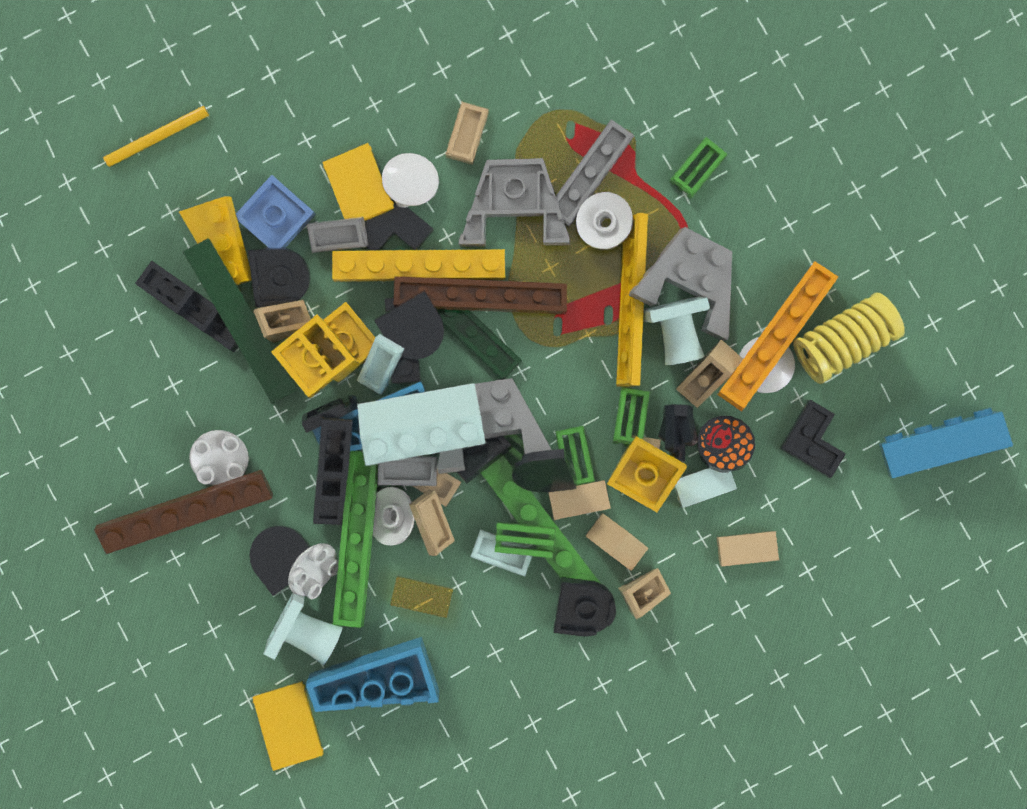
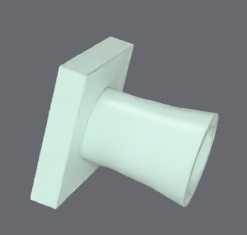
M692 297L644 309V322L654 323L660 321L665 349V365L681 364L705 357L691 314L709 310L708 298Z
M292 593L267 640L264 655L275 660L283 643L287 642L324 665L337 644L342 627L323 622L300 612L304 605L305 596Z

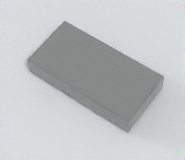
M364 217L307 224L312 253L359 248L369 245Z
M416 456L378 463V485L437 486L438 457Z

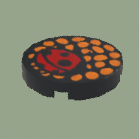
M717 416L708 420L701 427L698 435L697 450L702 462L710 469L721 473H729V471H737L744 468L751 460L755 450V437L750 427L741 419L732 416Z

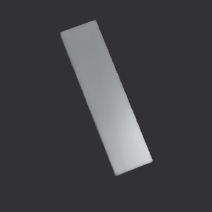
M612 119L556 195L565 226L568 228L576 219L581 205L594 194L634 137L632 133Z

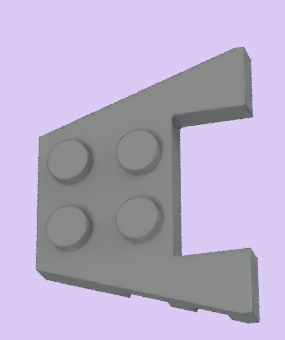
M543 158L486 160L475 192L476 196L471 211L468 212L463 234L459 238V245L461 247L486 246L487 217L544 216V245H570L568 232Z
M684 227L676 233L664 248L658 260L645 272L642 280L637 286L633 287L629 296L649 306L656 305L664 281L696 297L708 298L710 309L706 314L701 331L719 340H728L732 251Z
M512 378L475 384L485 439L521 433L525 454L551 450ZM463 448L440 452L437 464L439 474L465 470Z

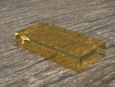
M397 576L390 605L447 618L454 588Z

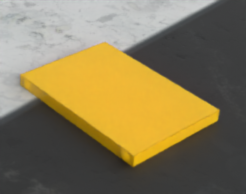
M369 143L322 162L344 219L364 217V221L394 209V202L391 201V198L384 190L382 175Z
M303 681L252 697L273 771L324 755Z

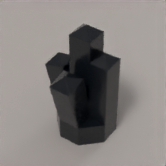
M665 405L663 407V421L658 437L665 442V449L670 452V456L683 463L685 462V446L692 447L698 442L693 419V406Z

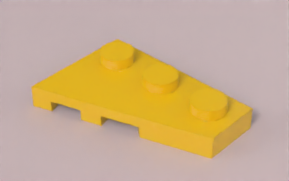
M224 196L179 211L197 244L207 238L211 240L236 285L252 281L251 270L232 197Z

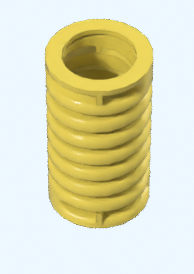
M876 292L870 298H865L860 303L853 305L851 309H846L842 314L834 316L832 320H827L823 325L815 327L813 331L805 333L803 338H796L793 341V346L797 358L807 374L815 382L822 384L831 379L832 374H840L843 369L850 368L852 363L856 364L862 358L869 357L871 352L875 353L880 350V347L888 346L890 340L895 341L903 337L905 327L899 312L892 302L883 294ZM803 348L806 350L808 359L804 355Z

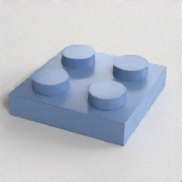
M273 175L265 181L236 213L237 220L268 248H286L316 215L314 211Z

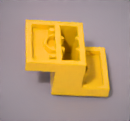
M345 302L324 320L317 314L271 352L307 397L311 398L332 380L339 383L362 365L376 337L348 303Z

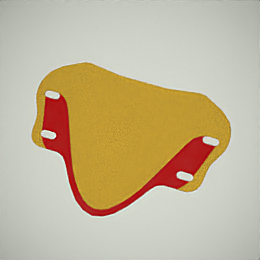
M560 109L543 114L530 126L516 149L515 159L543 158L556 196L607 125L597 123L586 115L574 110ZM570 120L575 122V135L572 139L566 137V124ZM633 137L622 156L616 161L594 194L601 192L615 193L626 200L633 215L637 213L648 214L646 272L658 260L659 255L676 233L684 227L688 228V224L681 212L666 197L637 175L635 169L636 140ZM519 216L516 219L514 256L509 281L567 284L566 314L512 312L518 327L526 337L543 346L562 347L585 337L618 334L623 242L610 249L591 247L580 237L575 219L569 228L566 226L570 245H544V216ZM606 218L602 221V227L604 228L609 227L611 224V219ZM606 306L613 308V321L610 325L604 323V309ZM556 317L562 319V334L558 337L553 334V323Z

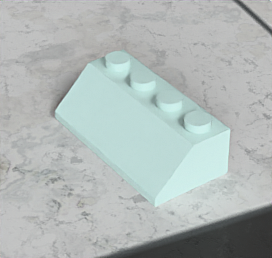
M475 383L357 404L360 438L366 466L486 444Z

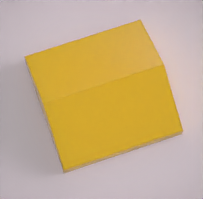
M636 436L622 455L607 484L658 513L686 470L687 465Z

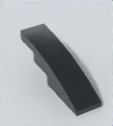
M151 261L135 284L235 353L238 345L214 304L167 270Z
M322 418L313 524L342 525L349 470L353 422L351 419Z

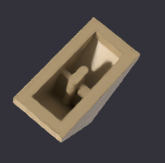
M303 300L256 308L254 310L264 338L273 343L291 336L311 320Z
M603 513L585 535L630 571L634 569L648 550V547Z
M658 568L618 588L635 619L641 618L671 594Z

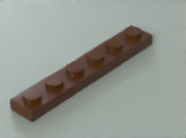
M398 276L394 278V307L425 290L436 309L566 314L567 284Z
M261 469L96 525L94 531L105 553L109 554L270 500L273 493Z

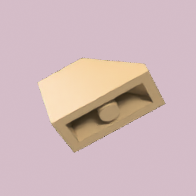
M720 340L703 357L676 390L698 408L732 375L743 358L724 341Z

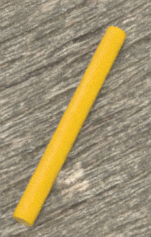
M203 105L104 156L103 159L107 166L111 167L210 115Z

